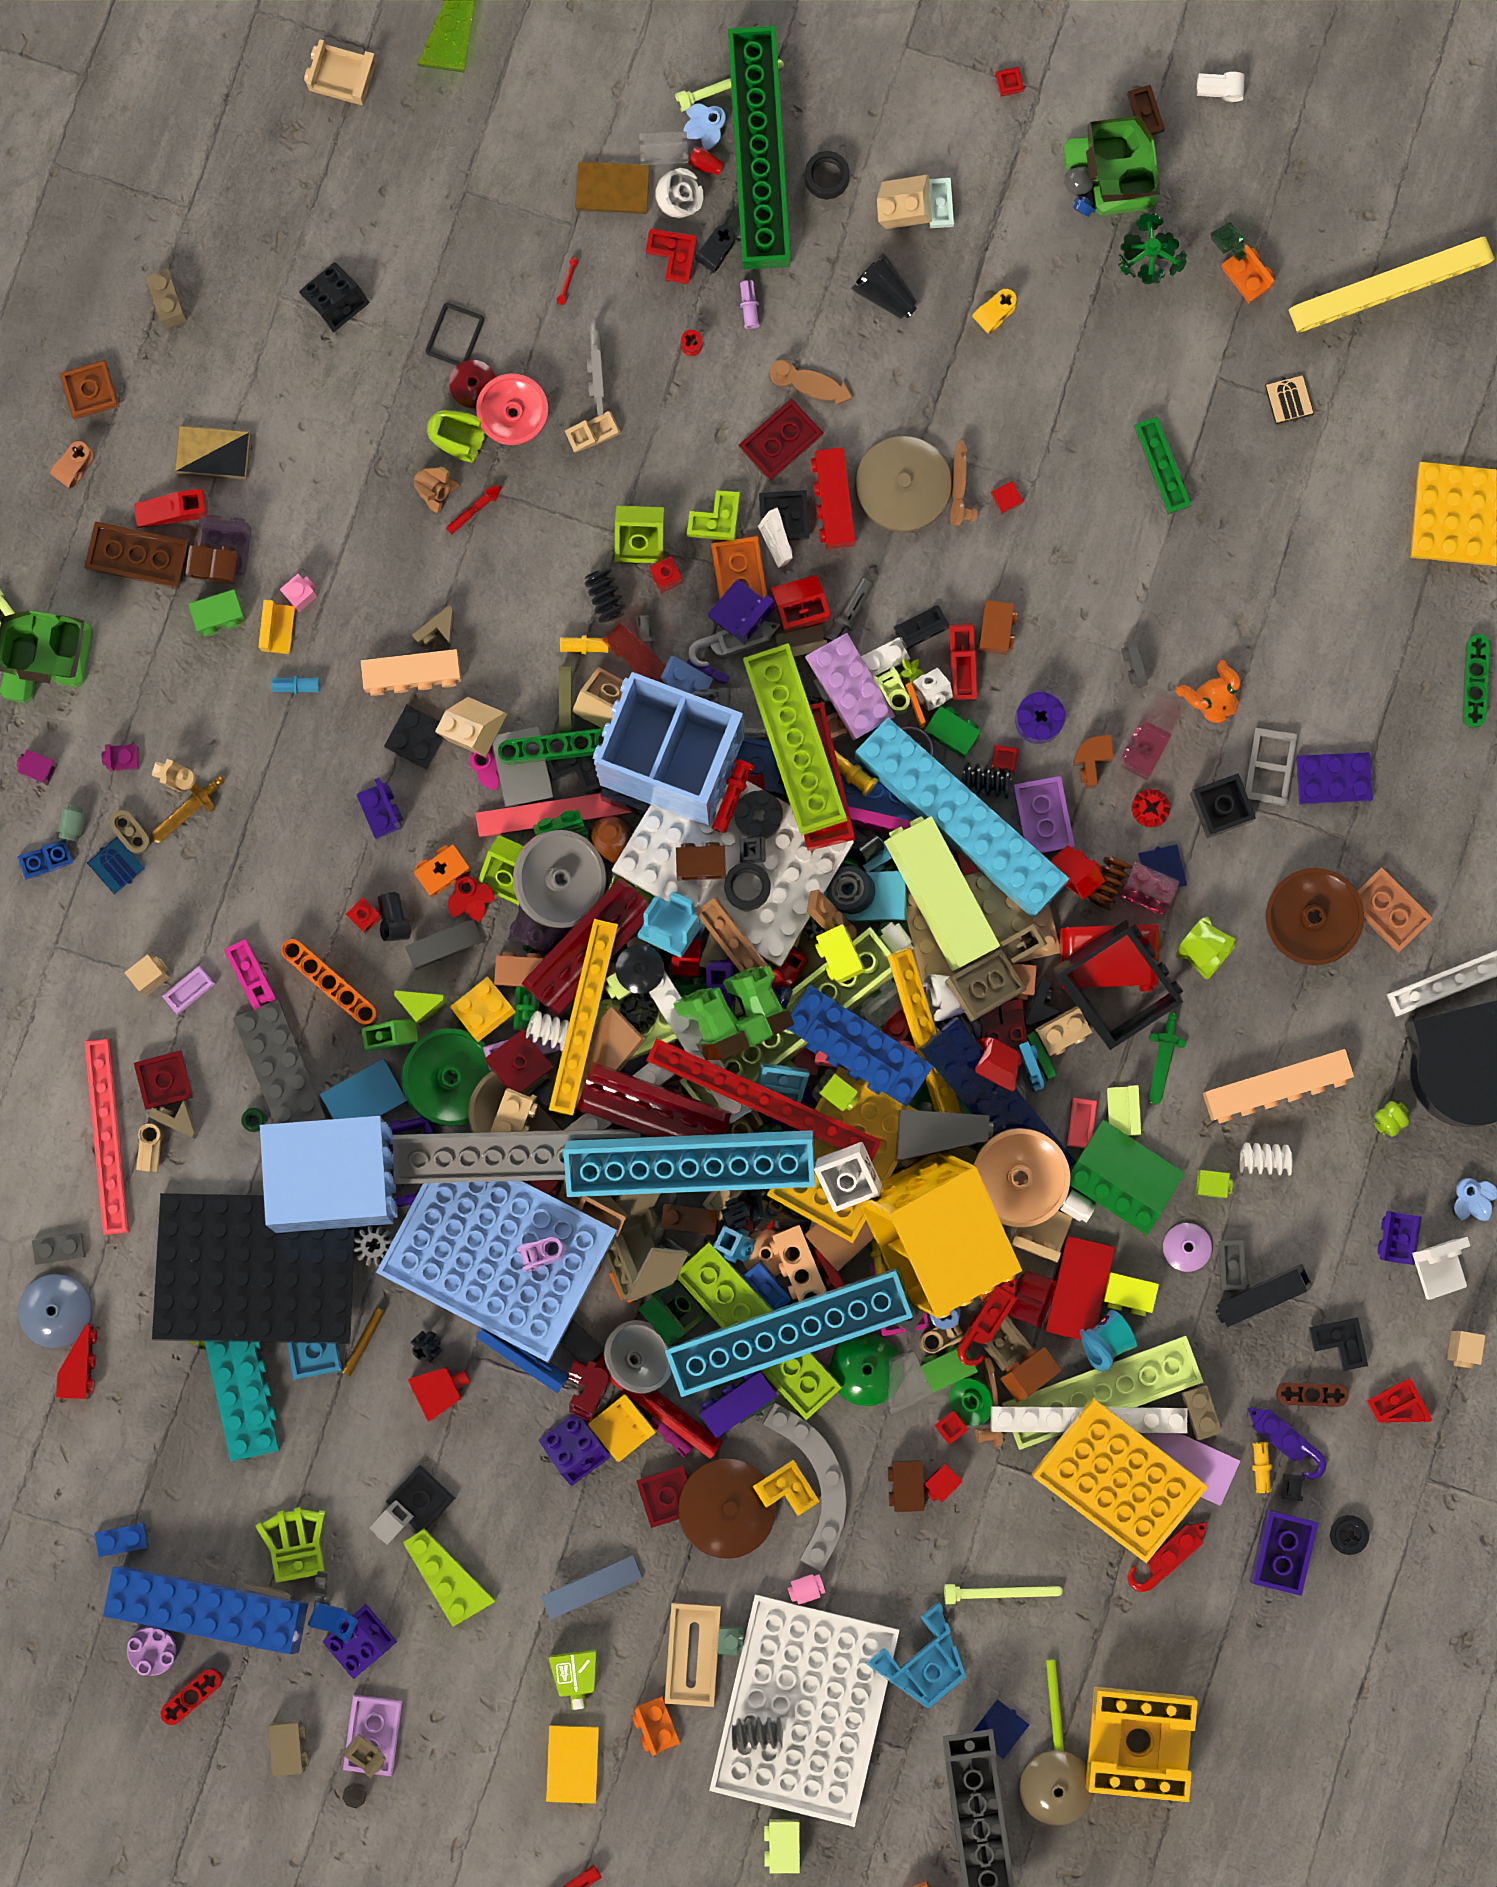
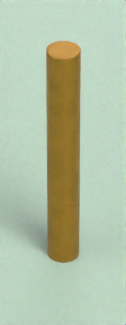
M376 1307L342 1370V1373L351 1376L384 1315V1310Z

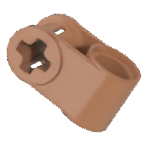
M81 441L73 442L63 456L54 464L50 475L67 488L72 489L93 462V451ZM81 451L85 455L83 457H80L77 455V453Z

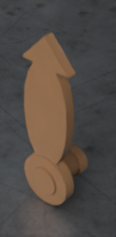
M778 360L770 368V379L777 386L784 387L792 384L797 390L812 398L826 401L836 400L834 406L852 399L844 381L840 387L836 381L821 373L810 370L797 371L793 364L787 360Z
M964 440L958 441L953 455L955 456L952 474L953 502L950 508L949 520L951 525L959 526L962 520L975 522L978 515L977 508H964L963 496L967 468L965 453L968 452Z
M986 1357L983 1370L985 1372V1385L992 1394L994 1406H998L997 1388L993 1373L995 1370L990 1357ZM991 1417L990 1428L975 1429L977 1443L992 1441L994 1447L1002 1446V1432H991Z

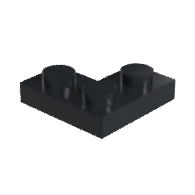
M807 490L759 493L760 518H764L770 510L778 508L780 516L784 517L787 540L809 539Z
M584 741L575 745V747L585 749L588 746V742ZM593 755L546 761L553 780L576 772L585 794L604 787L599 783Z
M1358 1318L1309 1327L1314 1352L1338 1347L1343 1371L1368 1366Z

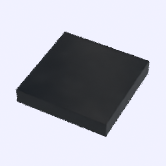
M419 1465L386 1502L391 1505L397 1500L414 1516L409 1521V1524L419 1532L424 1528L427 1530L456 1498L427 1470Z

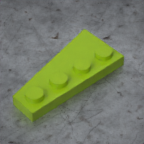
M425 1528L403 1540L404 1546L452 1627L496 1601L454 1560L447 1550Z

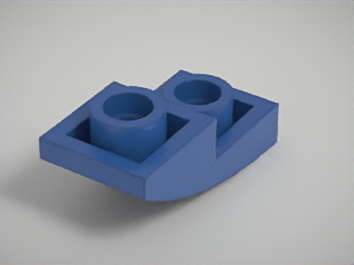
M65 840L43 846L39 850L17 857L25 880L73 863Z

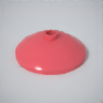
M504 374L492 379L482 389L477 400L476 414L482 421V430L491 439L505 445H520L532 440L542 431L548 418V402L542 388L531 378L520 374ZM516 410L518 414L515 417H511L509 412Z

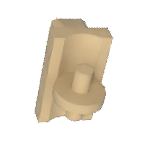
M168 759L165 764L156 762L152 771V776L159 778L160 783L184 794L187 789L194 785L196 780L192 770Z

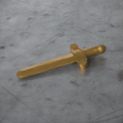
M222 776L216 777L204 789L194 783L189 789L193 795L151 833L152 841L159 843L164 840L202 805L208 812H213L215 806L210 795L219 786L223 785L224 778Z

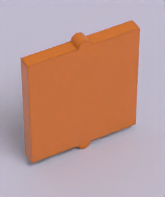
M910 682L905 684V689L909 695L910 706L918 728L922 729L925 727L926 721Z

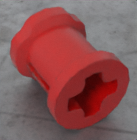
M691 329L685 331L681 336L683 353L687 356H696L701 352L702 337L700 333ZM696 340V345L691 344L687 346V341L692 342Z

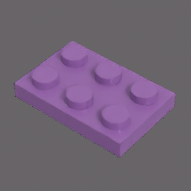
M1061 776L1013 785L1023 838L1041 854L1063 850L1067 845L1074 848L1075 844Z

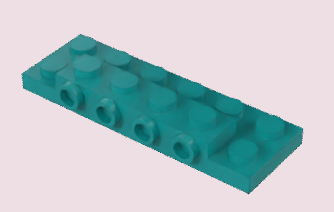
M204 1341L230 1462L279 1451L280 1448L274 1426V1421H277L275 1407H270L268 1397H272L269 1382L265 1383L263 1373L267 1372L264 1358L260 1359L258 1349H261V1342Z

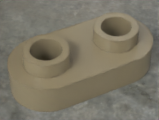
M125 810L116 811L110 818V827L132 853L141 854L147 851L150 846L149 835L132 814ZM126 819V827H120V821ZM137 838L142 839L140 846H135L134 844Z

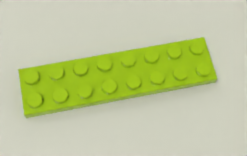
M789 643L743 658L800 835L802 836L847 821Z
M711 1241L681 1268L677 1279L722 1328L773 1311L765 1300L745 1281L737 1269L727 1259L723 1258V1254L713 1248L714 1244ZM812 1352L761 1370L805 1420L812 1416L843 1387Z

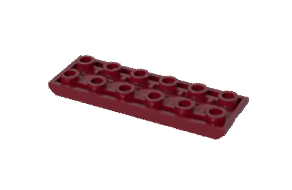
M621 877L521 984L558 1017L576 997L594 919L618 924L611 960L643 926V914L650 903Z
M595 1062L591 1065L577 1106L580 1111L651 1137L724 1134L732 1112Z

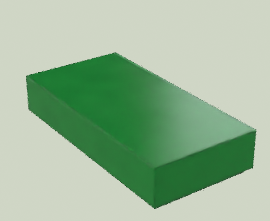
M1033 1032L1027 1035L1029 1045H1034L1039 1056L1037 1062L1046 1081L1055 1077L1056 1072L1037 1033Z

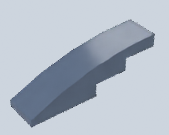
M632 1555L544 1594L541 1598L551 1620L638 1581L643 1577Z

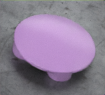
M153 1626L143 1627L132 1635L127 1644L128 1660L132 1667L143 1676H155L164 1673L172 1666L176 1658L175 1641L171 1634L162 1628Z

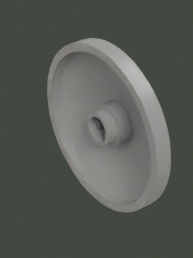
M554 830L535 836L523 847L514 866L513 886L520 906L533 920L548 927L575 926L603 897L606 886V872L599 852L589 840L572 831Z

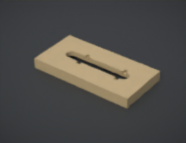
M671 1603L665 1704L714 1707L721 1606ZM696 1622L700 1627L696 1684L693 1688H689L686 1685L690 1624Z

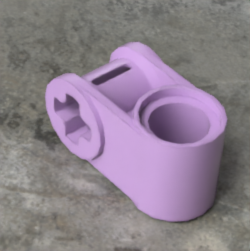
M554 1237L530 1242L516 1248L523 1260V1272L533 1271L560 1261L567 1253L565 1243ZM557 1243L559 1246L558 1253L551 1256L548 1251L549 1246Z

